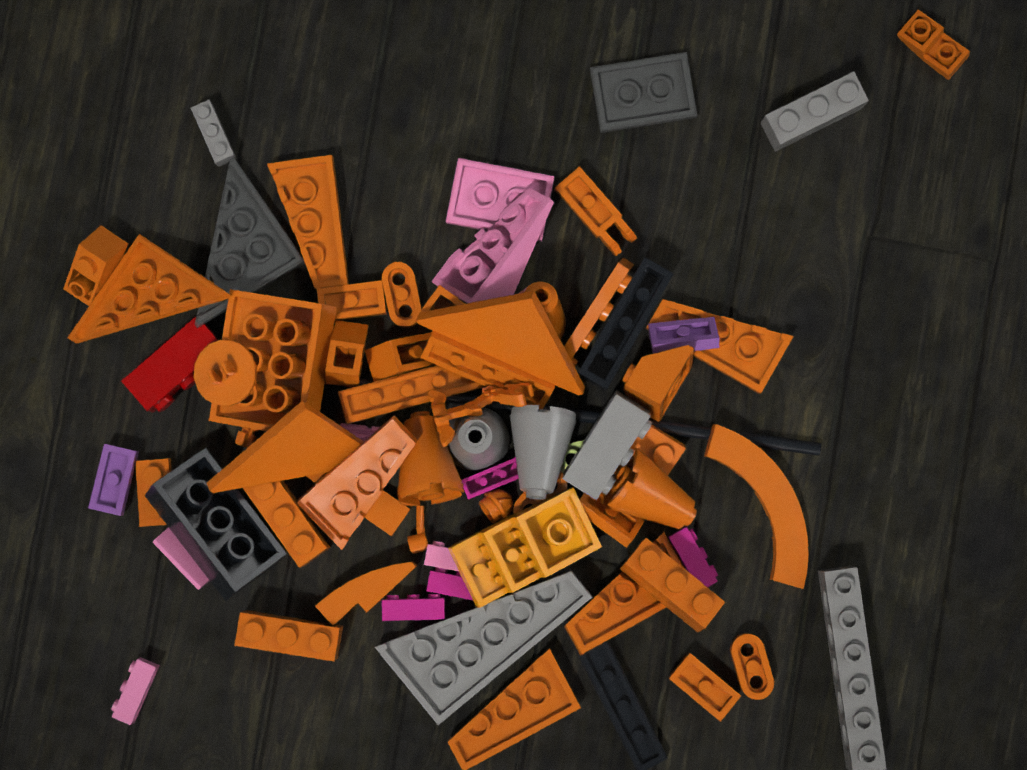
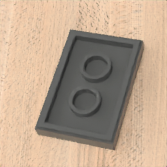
M687 52L590 67L600 133L697 117Z

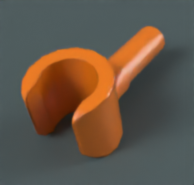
M416 506L417 534L407 536L412 554L423 552L428 546L424 527L425 506Z

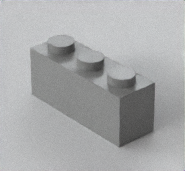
M852 72L765 115L761 125L776 152L861 110L869 100L855 72Z
M616 390L563 472L562 479L595 500L598 499L601 492L607 495L617 479L612 475L619 465L622 467L627 465L635 451L630 447L637 437L643 439L653 423L648 420L651 416L650 410Z

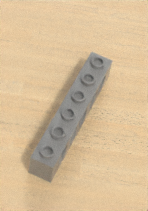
M846 566L818 570L846 769L887 770L858 568Z

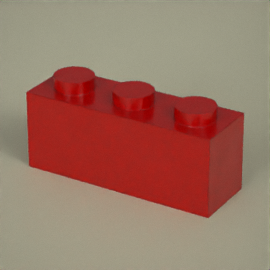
M196 317L121 381L146 411L152 413L156 410L159 413L164 411L174 402L172 396L181 388L184 391L191 388L195 384L194 367L200 352L210 343L220 340L207 324L197 328L195 326Z

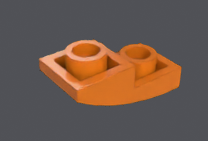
M917 10L897 33L898 38L908 48L947 80L954 75L970 54L968 49L944 33L943 26L920 10Z

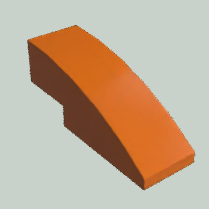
M409 561L370 571L334 590L315 607L332 625L341 620L357 604L367 613L415 569L417 564L414 561Z

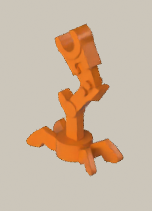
M505 384L503 388H495L490 385L482 388L481 395L473 401L449 409L445 407V394L436 390H429L428 395L430 402H432L431 408L438 433L440 434L441 445L446 447L456 435L455 430L450 426L449 420L463 416L483 415L482 408L492 404L493 401L515 407L526 406L525 397H534L532 384Z

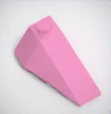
M531 188L527 189L499 214V220L487 231L482 228L474 235L476 240L464 251L460 248L456 250L434 277L432 283L437 287L441 285L465 304L514 295L554 202Z

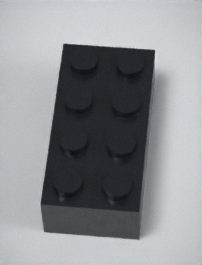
M204 448L153 483L145 497L223 599L228 601L275 566L287 553L238 489L217 493L209 491L207 482L222 469L208 450Z

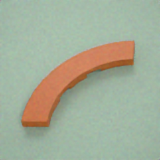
M713 424L704 456L718 461L742 477L755 491L754 493L761 502L767 517H769L773 532V562L770 580L804 589L809 556L808 536L802 509L791 484L777 464L761 448L744 436L728 428Z

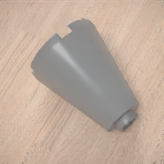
M539 405L513 407L511 409L510 421L520 490L526 492L527 498L546 499L547 494L554 492L576 424V414L570 410L550 406V410L539 409Z
M484 407L482 408L483 415L463 416L449 421L450 426L456 433L453 440L448 444L454 463L458 467L470 472H482L498 465L505 457L509 448L510 436L506 423L496 412ZM473 430L480 431L482 434V439L478 443H472L469 440V433Z

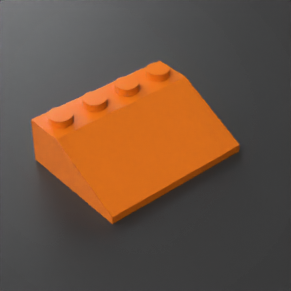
M230 289L222 340H233L247 347L255 359L257 380L251 394L242 402L232 406H220L212 403L209 421L268 431L302 400L320 412L325 384V369L337 307Z

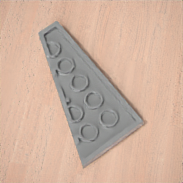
M569 571L496 599L481 608H473L377 645L375 648L437 725H439L593 596L576 575Z

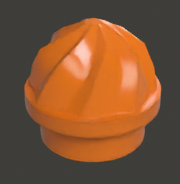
M500 489L486 492L484 494L485 498L479 501L483 513L492 523L507 518L512 511L513 501L511 495Z

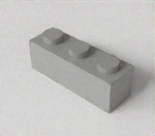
M207 100L191 107L215 164L219 167L230 162L232 158L237 159L212 102Z

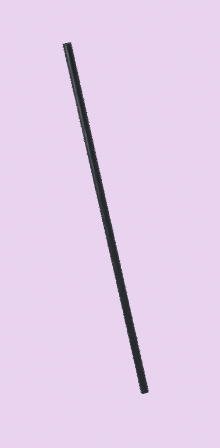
M360 377L359 386L374 381L370 378ZM325 380V384H324V385H326V386H333V387H340V388H347V389L351 388V387H345V386H338V385L326 384V380ZM466 392L447 397L445 403L464 405L473 401L481 394ZM493 401L492 404L486 405L484 408L511 412V409L515 406ZM545 404L543 410H550V406L567 409L575 412L576 421L595 424L602 413L601 411ZM648 419L653 422L652 425L669 435L709 440L712 427L664 420L657 422L654 419ZM734 431L760 448L819 456L821 452V443Z

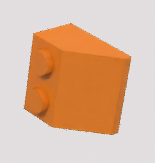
M685 345L641 357L637 365L631 364L623 377L622 381L625 382L623 391L625 395L650 410V418L660 422L692 368L694 348Z

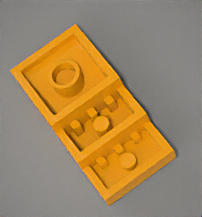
M571 487L448 547V550L475 606L481 608L507 593H514L541 577L546 578L600 549L602 546L574 487Z

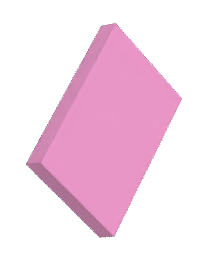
M458 158L446 223L479 230L483 228L487 231L499 220V214L527 189L531 188L551 198L554 176ZM545 224L537 241L542 242Z

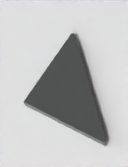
M232 158L228 166L205 278L229 293L230 289L256 293L302 265L304 259L236 159ZM228 299L199 307L195 326L199 328L227 310Z

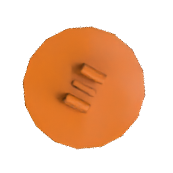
M218 340L210 343L200 352L195 363L194 380L197 390L205 400L215 405L232 406L242 402L251 394L256 384L257 366L254 356L246 346L233 340Z

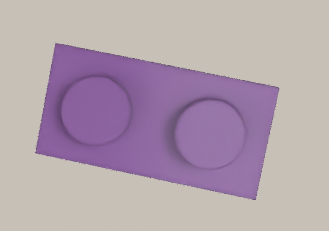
M714 317L648 324L653 354L685 345L693 347L694 351L719 348V334Z
M104 444L89 509L123 516L139 451Z

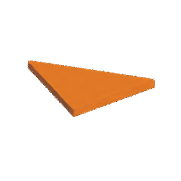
M139 234L67 338L75 343H81L228 299L230 294Z
M535 291L420 312L416 319L417 323L421 326L576 395H583L585 385Z
M302 400L207 482V486L210 492L217 493L327 473L364 441Z

